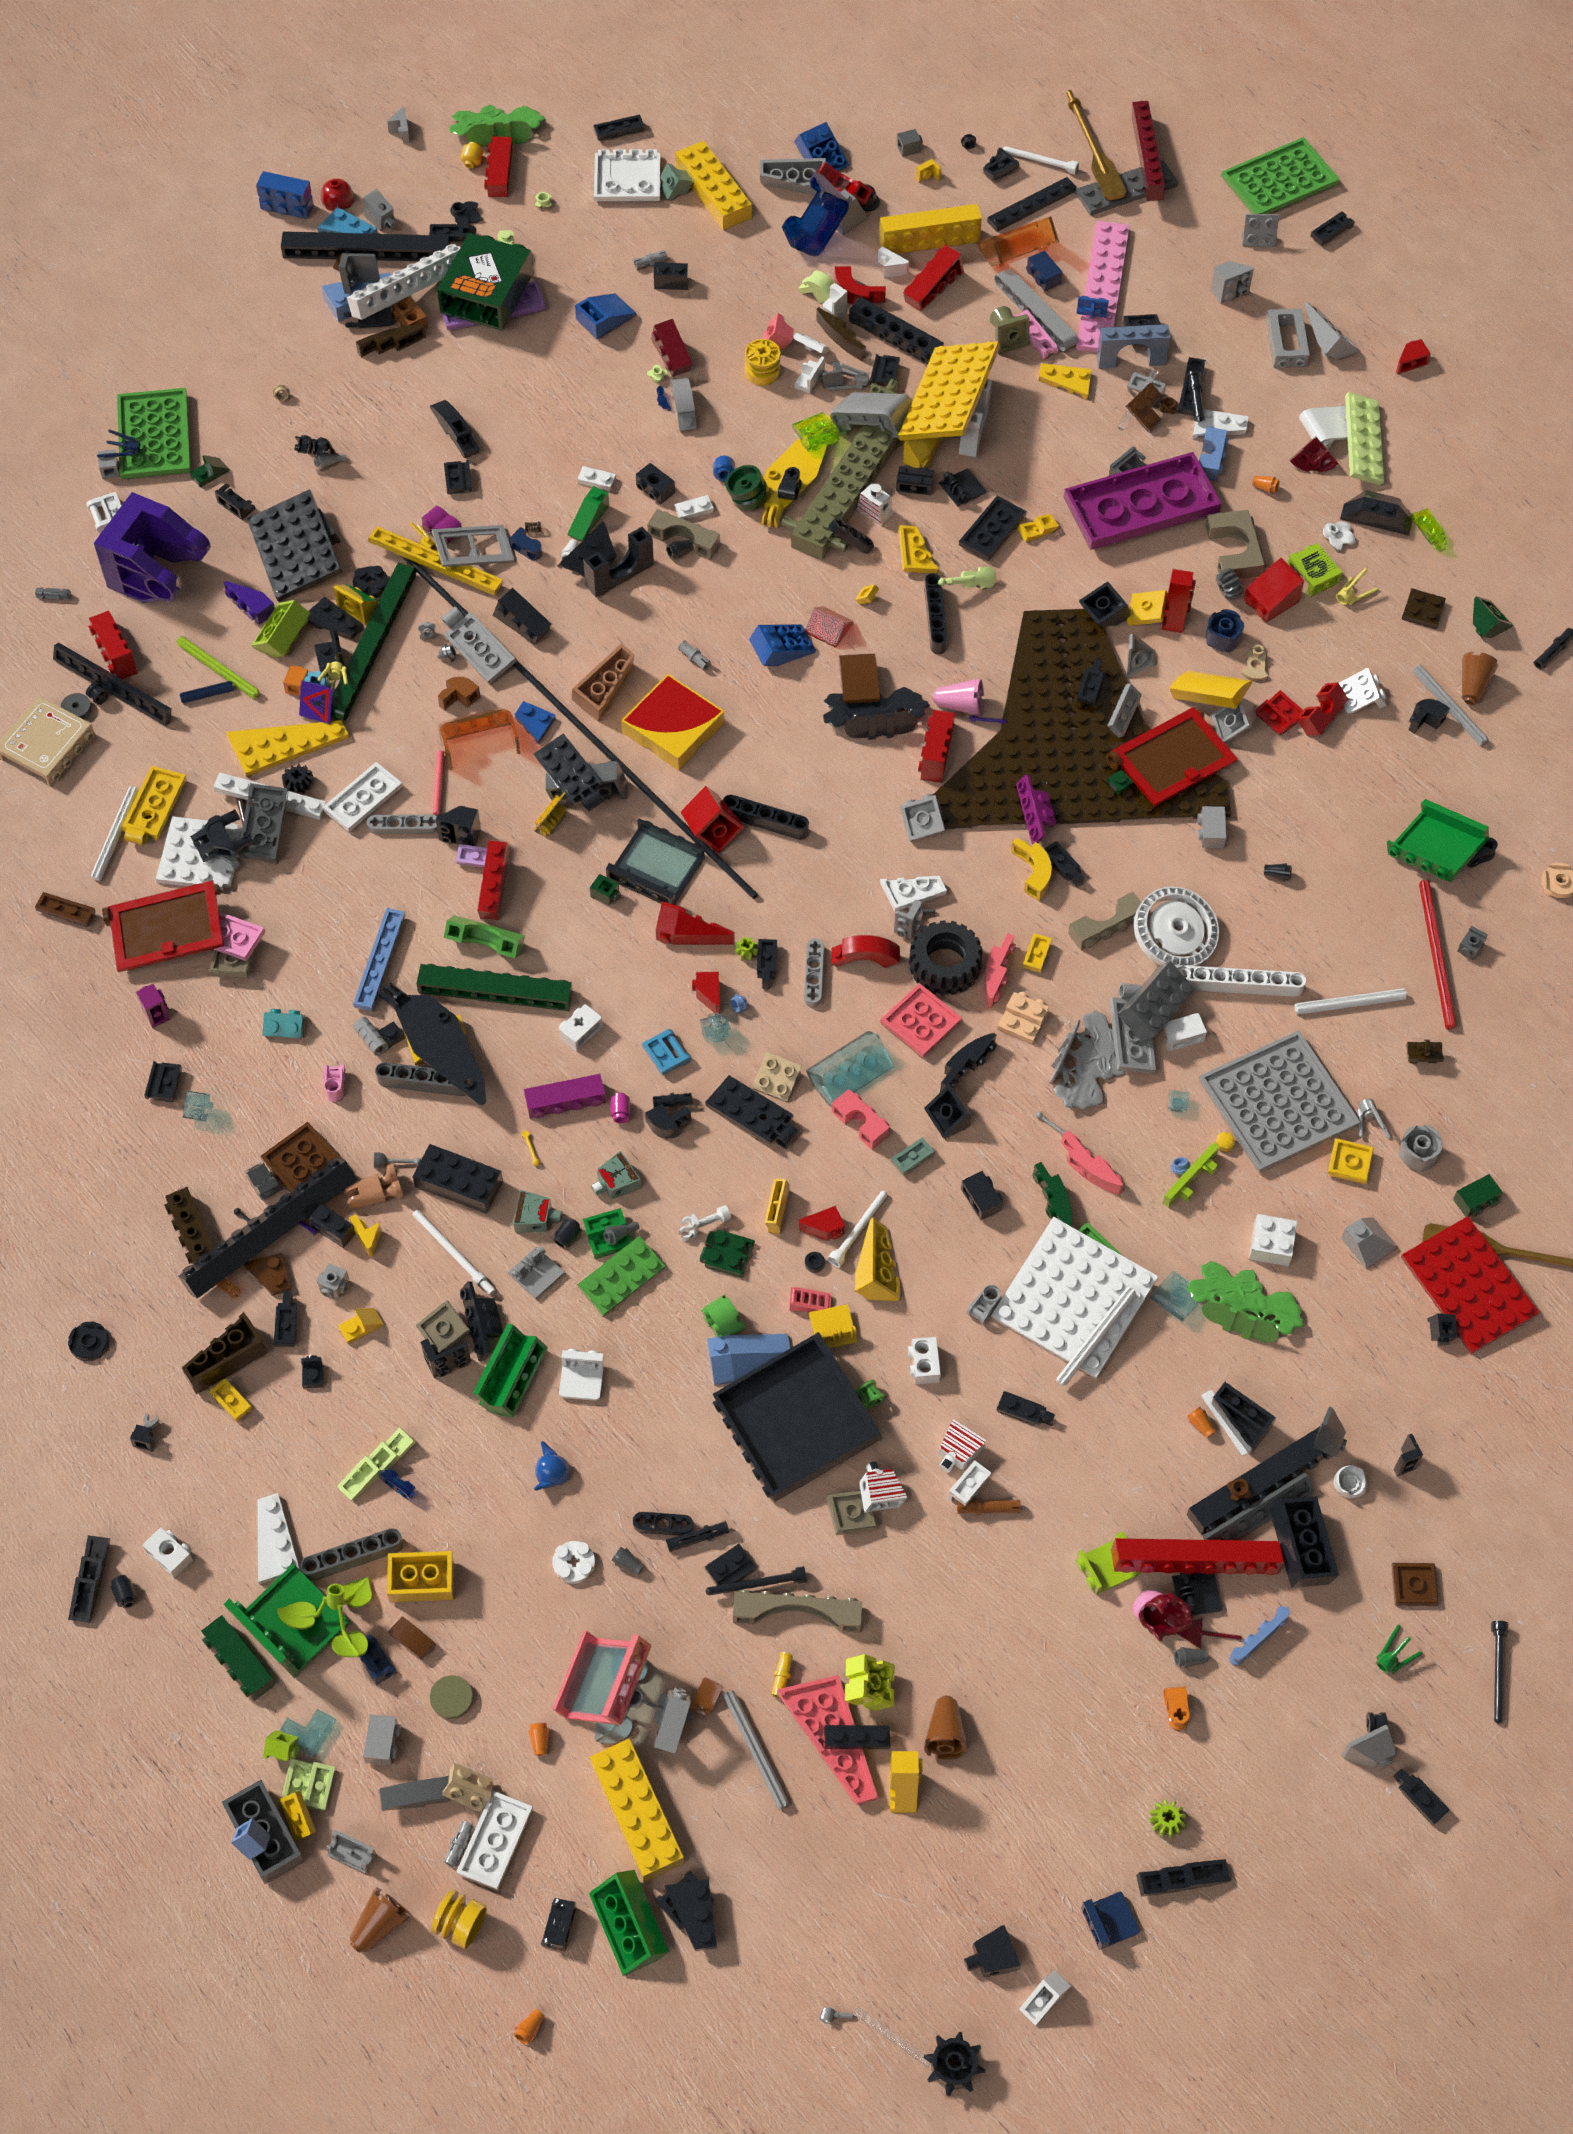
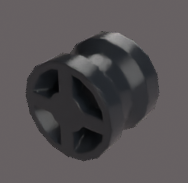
M94 682L87 688L86 695L96 705H101L108 699L109 691L103 688L99 682Z
M1367 1712L1366 1728L1368 1733L1384 1725L1388 1726L1386 1712H1380L1379 1714Z

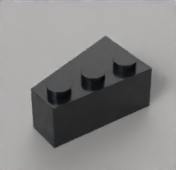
M513 587L498 600L492 615L534 645L549 632L552 625Z
M1224 1382L1213 1396V1407L1251 1456L1275 1424L1276 1417L1227 1382Z

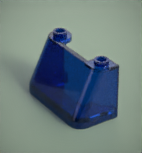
M814 172L810 179L811 188L817 192L802 217L790 216L782 225L783 232L790 246L814 257L819 256L824 251L849 210L847 199L825 176L818 172Z

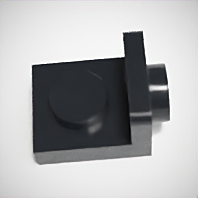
M316 1355L301 1358L303 1389L323 1388L324 1364L322 1358Z

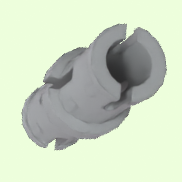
M665 250L653 254L647 253L646 256L633 259L634 267L637 270L646 266H654V262L667 261L668 256Z
M686 640L679 644L678 650L684 653L690 662L696 663L704 671L710 667L711 661L705 658L699 649L693 648Z
M467 1821L461 1822L455 1837L450 1841L451 1846L443 1863L456 1868L463 1850L467 1849V1842L475 1827Z

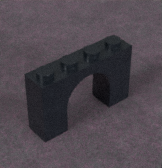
M643 526L628 534V551L623 559L614 566L609 567L608 562L599 551L583 560L585 585L595 597H598L654 565L653 538Z

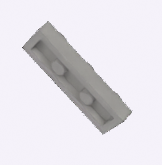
M1131 683L1125 685L1108 724L1110 730L1118 738L1125 735L1142 696Z

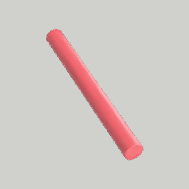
M437 751L433 801V815L435 816L440 815L443 751Z

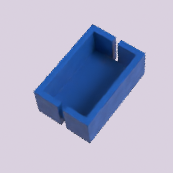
M265 171L262 172L256 184L260 208L266 211L308 219L314 206L310 181Z

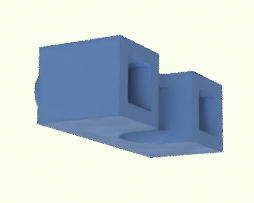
M1212 427L1206 428L1202 451L1211 454L1201 453L1199 463L1208 480L1217 481L1218 474H1222L1224 464H1220V462L1224 461L1226 451H1223V448L1228 446L1227 430Z

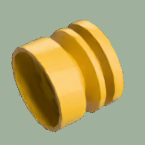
M757 339L747 345L745 349V375L751 383L765 386L776 382L779 378L781 352L775 342L768 339Z
M451 1889L437 1908L431 1932L435 1935L441 1932V1938L446 1939L453 1931L452 1943L466 1950L480 1930L487 1912V1905L472 1899L465 1906L466 1895L461 1894L458 1897V1891Z

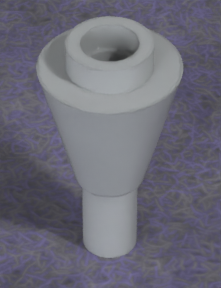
M330 454L329 456L326 455V457L316 455L313 457L314 465L319 470L336 462L347 460L346 454Z

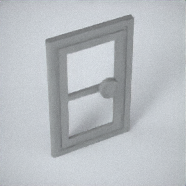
M504 525L432 529L442 567L514 562ZM496 534L502 554L480 556V552L475 548L472 536ZM468 536L472 548L469 556L450 558L444 538Z

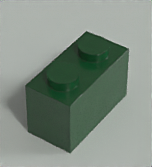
M1488 1174L1457 1190L1453 1201L1465 1217L1472 1215L1475 1217L1481 1214L1485 1208H1493L1498 1205L1503 1192L1491 1175Z

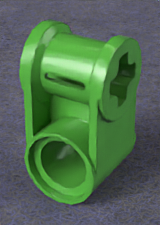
M870 1380L855 1390L866 1410L879 1405L886 1398L885 1394H881L877 1388L875 1380Z

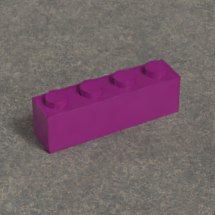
M601 1074L524 1089L529 1118H541L548 1114H561L568 1110H580L583 1107L599 1106L602 1103H606Z

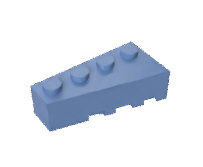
M390 272L380 274V278L391 276ZM342 282L321 287L324 301L336 320L340 322L350 318L344 317V312H351L347 297L352 295L353 292L363 290L367 285L375 283L356 282L351 294H344Z

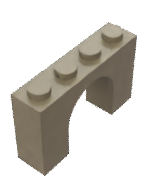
M1249 510L1207 515L1205 527L1209 539L1232 537L1242 541L1247 548L1239 554L1219 556L1217 564L1218 574L1224 569L1230 568L1237 573L1240 579L1259 577L1266 568V560L1261 555L1262 546L1258 544L1257 530H1254L1253 516H1250Z

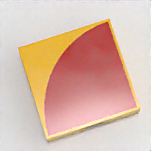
M667 674L621 720L624 735L639 745L650 749L660 759L679 771L696 753L697 749L725 724L724 710Z

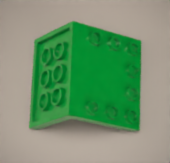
M294 1564L284 1571L247 1608L239 1601L234 1603L230 1598L223 1604L293 1678L342 1632L339 1611L331 1609L327 1603L319 1617L314 1618L315 1624L310 1628L294 1629L280 1619L278 1608H284L297 1602H308L314 1605L317 1612L323 1601L324 1594ZM343 1615L345 1628H347L351 1622Z

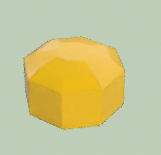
M1222 1132L1217 1135L1216 1144L1220 1146L1219 1151L1229 1152L1234 1148L1235 1138L1231 1133Z

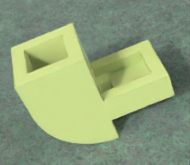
M814 271L811 276L802 281V285L798 289L801 294L813 292L818 302L823 303L830 298V286L834 281L827 274L821 271Z

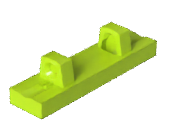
M1213 1142L1166 1192L1162 1202L1166 1207L1169 1208L1178 1197L1188 1202L1193 1196V1191L1188 1186L1203 1170L1210 1175L1215 1173L1218 1165L1212 1160L1217 1156L1220 1146Z

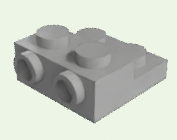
M928 794L917 801L914 799L904 802V805L900 806L910 842L946 832L942 810L936 795Z

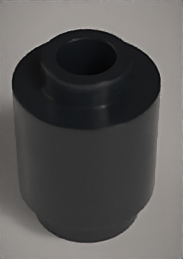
M572 1218L570 1220L565 1219L554 1234L553 1241L563 1249L571 1246L581 1232L580 1224Z
M127 1575L115 1577L111 1581V1590L117 1605L123 1608L132 1607L135 1601H137L138 1596L131 1579Z

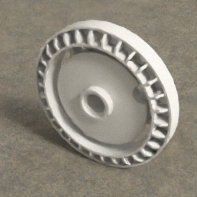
M1164 887L1155 890L1142 901L1134 917V933L1140 948L1148 958L1160 966L1169 961L1176 967L1181 965L1199 966L1213 953L1217 946L1219 927L1215 913L1202 897L1188 889ZM1172 900L1159 905L1153 911L1149 927H1147V916L1151 906L1161 901ZM1204 927H1205L1206 936H1205V943H1204V945H1203L1201 942H1202L1203 937H1204ZM1157 942L1163 945L1162 949L1156 945ZM1171 954H1175V955L1189 954L1190 956H1187V957H1179V956H1174V955H1171Z

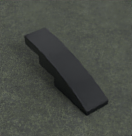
M88 1535L85 1554L81 1558L79 1575L75 1579L68 1620L90 1623L102 1582L111 1538Z
M1226 1859L1186 1863L1183 1866L1165 1867L1157 1871L1139 1872L1136 1874L1141 1897L1192 1890L1231 1881Z

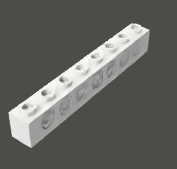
M455 244L448 245L442 251H436L429 257L421 258L415 264L407 265V268L395 271L389 277L381 278L375 284L367 285L363 290L353 292L352 295L347 297L351 315L362 320L442 280L460 247Z

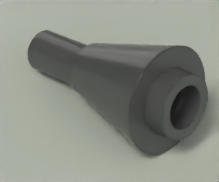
M638 1222L629 1225L607 1226L604 1232V1239L607 1243L615 1245L630 1232L638 1230L640 1226Z

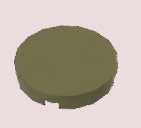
M454 1675L445 1676L436 1681L431 1688L429 1696L433 1710L439 1716L446 1719H455L463 1716L470 1709L473 1701L472 1689L468 1682L462 1677Z

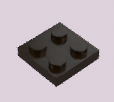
M1411 588L1402 620L1436 629L1446 598Z

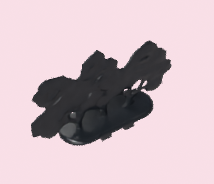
M906 687L895 690L888 698H883L882 693L879 692L880 702L844 704L842 693H832L827 696L824 703L833 709L825 713L823 719L824 723H829L834 727H840L846 723L845 733L852 738H868V740H874L878 736L893 738L894 735L912 731L917 723L916 718L925 715V708L929 707L930 704L928 701L923 700L922 695ZM901 708H905L904 712H898Z

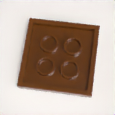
M309 1122L303 1124L260 1156L261 1160L290 1193L295 1190L296 1185L311 1178L315 1171L326 1167L330 1160L340 1158Z

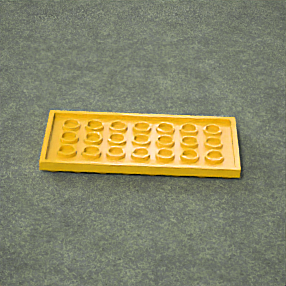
M998 341L935 347L898 434L900 441L965 435L999 351L1000 345Z

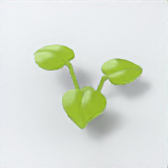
M362 1578L344 1586L341 1584H331L327 1588V1597H323L317 1612L311 1603L297 1602L284 1608H278V1615L291 1628L307 1629L315 1624L314 1618L319 1617L327 1603L331 1609L339 1611L342 1635L335 1637L332 1641L333 1651L342 1657L363 1656L368 1648L367 1639L359 1631L346 1633L342 1606L348 1604L350 1607L359 1608L371 1601L372 1592L369 1578Z

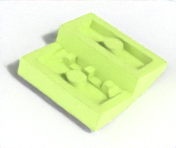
M291 1759L281 1798L301 1790L307 1809L325 1811L335 1767L317 1762L311 1764Z

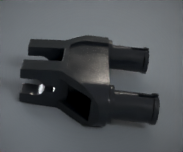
M235 809L222 816H212L204 829L190 836L203 862L215 857L232 858L237 856L240 850L254 845L249 833L234 841L230 839L226 832L225 826L240 820Z

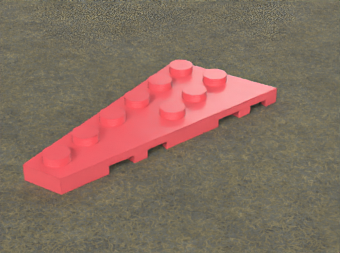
M839 1675L778 1689L777 1694L854 1804L859 1805L877 1800L878 1796L863 1749H825V1725H855L848 1702H845V1693Z

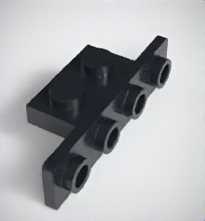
M467 1281L460 1289V1298L463 1300L465 1316L471 1330L470 1335L473 1339L474 1351L477 1354L478 1361H483L491 1352L487 1338H500L503 1328L495 1298H477L473 1282Z

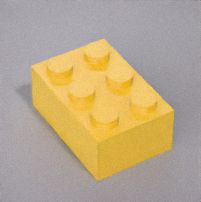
M452 1551L388 1553L387 1596L390 1603L454 1600V1557Z

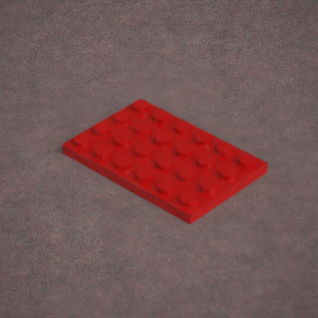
M1469 1216L1401 1255L1404 1263L1441 1314H1453L1456 1316L1457 1336L1470 1354L1482 1349L1539 1314L1537 1308Z

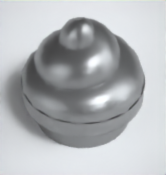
M452 644L442 645L437 656L438 659L451 662L457 657V654Z

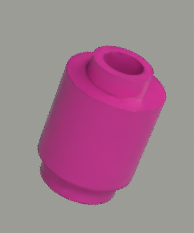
M617 1093L610 1099L611 1117L615 1123H626L631 1116L630 1097L624 1093Z

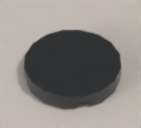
M94 1321L81 1323L80 1326L75 1327L68 1337V1346L72 1355L82 1361H93L100 1358L106 1353L110 1342L107 1330L101 1324Z

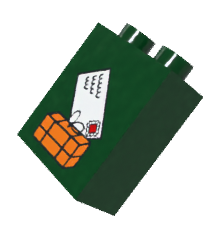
M468 233L437 289L440 313L503 331L533 275L531 250L521 244L512 245L497 241L488 235L479 236Z

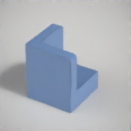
M252 1818L236 1828L231 1843L244 1856L252 1859L266 1850L270 1834Z

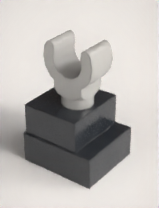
M146 1413L144 1416V1426L136 1424L130 1437L133 1447L153 1451L155 1442L152 1430L159 1424L158 1416L155 1417L154 1421L150 1422L148 1421L150 1416Z

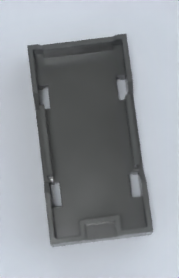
M250 783L241 837L249 833L254 845L240 850V853H238L240 859H254L277 864L280 835L289 795L288 788ZM254 799V801H253V807H250V806H251V800ZM280 803H283L282 810L279 811ZM274 839H277L276 846L273 847Z

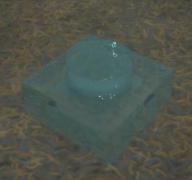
M1170 1090L1167 1111L1187 1113L1189 1092Z

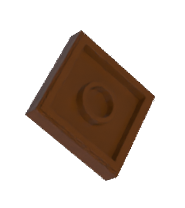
M1392 1563L1395 1606H1438L1435 1563Z

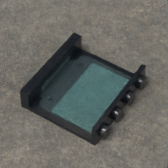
M639 818L637 821V831L615 864L609 863L607 865L606 877L661 904L666 902L675 905L705 858L704 848L698 843H692L680 835L672 834L665 828H659L650 821H644Z

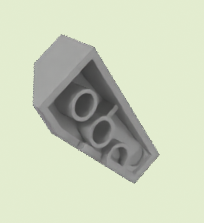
M1308 302L1305 303L1316 340L1323 349L1321 352L1327 358L1331 356L1338 360L1360 351L1316 307Z

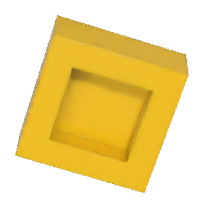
M875 584L863 587L855 600L859 605L871 603L876 598L875 595L879 588Z

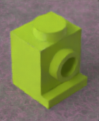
M278 1730L273 1731L266 1737L263 1758L267 1759L272 1756L279 1761L297 1758L300 1751V1746H298L299 1737Z

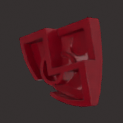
M1317 436L1311 439L1289 460L1295 467L1303 471L1313 470L1318 471V473L1328 471L1339 464Z

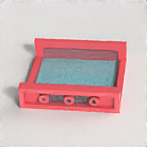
M583 1631L552 1710L565 1719L621 1725L652 1645L639 1635H632L631 1641L598 1639L588 1631Z

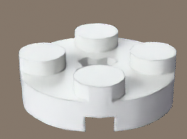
M570 1541L558 1546L555 1550L552 1562L554 1572L558 1578L560 1577V1579L568 1584H579L588 1579V1576L595 1568V1558L592 1550L586 1543ZM576 1558L580 1562L576 1563V1567H572V1564H568V1561Z

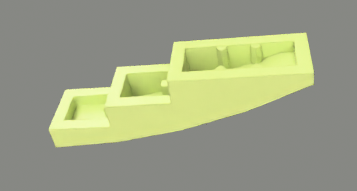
M399 1427L386 1443L382 1442L369 1457L365 1456L337 1487L353 1501L383 1476L416 1442Z

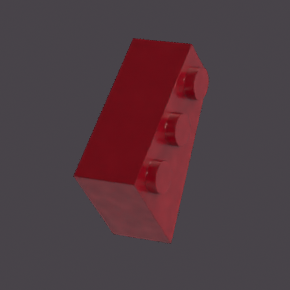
M670 319L655 324L651 333V340L661 356L667 372H670L671 376L674 377L691 371L693 363L674 320Z

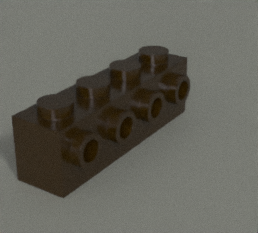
M185 1187L166 1195L167 1203L164 1206L168 1215L172 1214L174 1217L171 1222L175 1232L179 1230L181 1233L178 1239L182 1248L187 1247L188 1252L185 1255L189 1264H195L199 1261L200 1256L214 1250V1247L189 1189Z

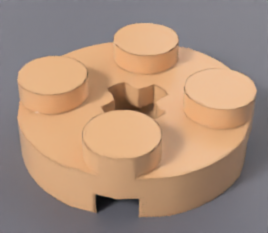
M1553 863L1544 870L1541 884L1547 896L1556 898L1573 897V870L1570 865L1566 863ZM1558 878H1561L1562 881H1565V882L1559 883L1557 880H1558Z

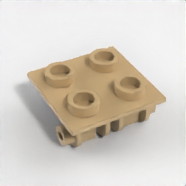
M765 1052L752 1088L788 1102L795 1081L800 1077L802 1065Z

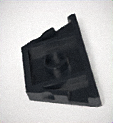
M602 521L557 567L568 569L573 574L581 575L585 578L583 560L599 551L608 564L612 563L617 558L605 523Z

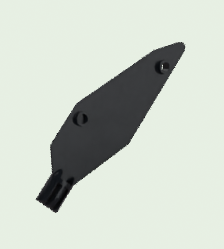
M392 982L389 983V986L386 985L383 988L384 991L378 992V996L394 1008L414 1054L478 1105H484L486 1103L484 1078L456 1015L430 995H407Z

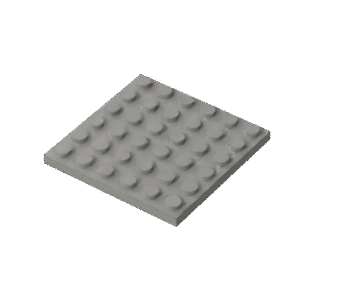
M1299 1030L1202 1074L1198 1079L1258 1173L1360 1125L1359 1119Z

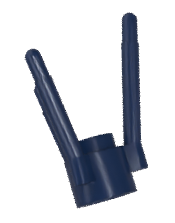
M109 429V433L126 440L125 443L109 440L106 443L122 446L124 451L127 452L98 454L97 457H133L134 454H139L140 441L135 440V437Z

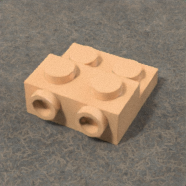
M1014 992L1006 1006V1011L998 1024L997 1030L1033 1044L1048 1015L1049 1006H1046V1002L1041 999L1036 1001L1030 999L1024 992Z

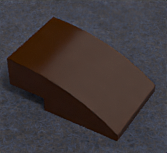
M875 653L839 655L843 703L880 702Z

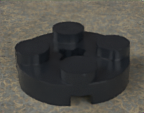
M379 565L358 568L355 570L352 580L353 587L359 588L368 596L371 595L374 598H378L383 594L387 586L388 576ZM373 580V584H369L368 581Z

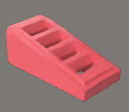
M791 1287L790 1311L813 1312L830 1308L831 1293ZM797 1297H801L800 1302H796ZM805 1297L809 1298L808 1304L804 1303ZM813 1298H817L816 1305H812ZM821 1299H825L824 1307L820 1306Z

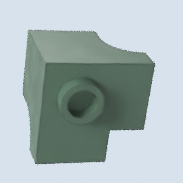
M667 164L660 176L664 182L660 190L668 200H673L677 195L687 194L694 181L685 170H679L672 164Z

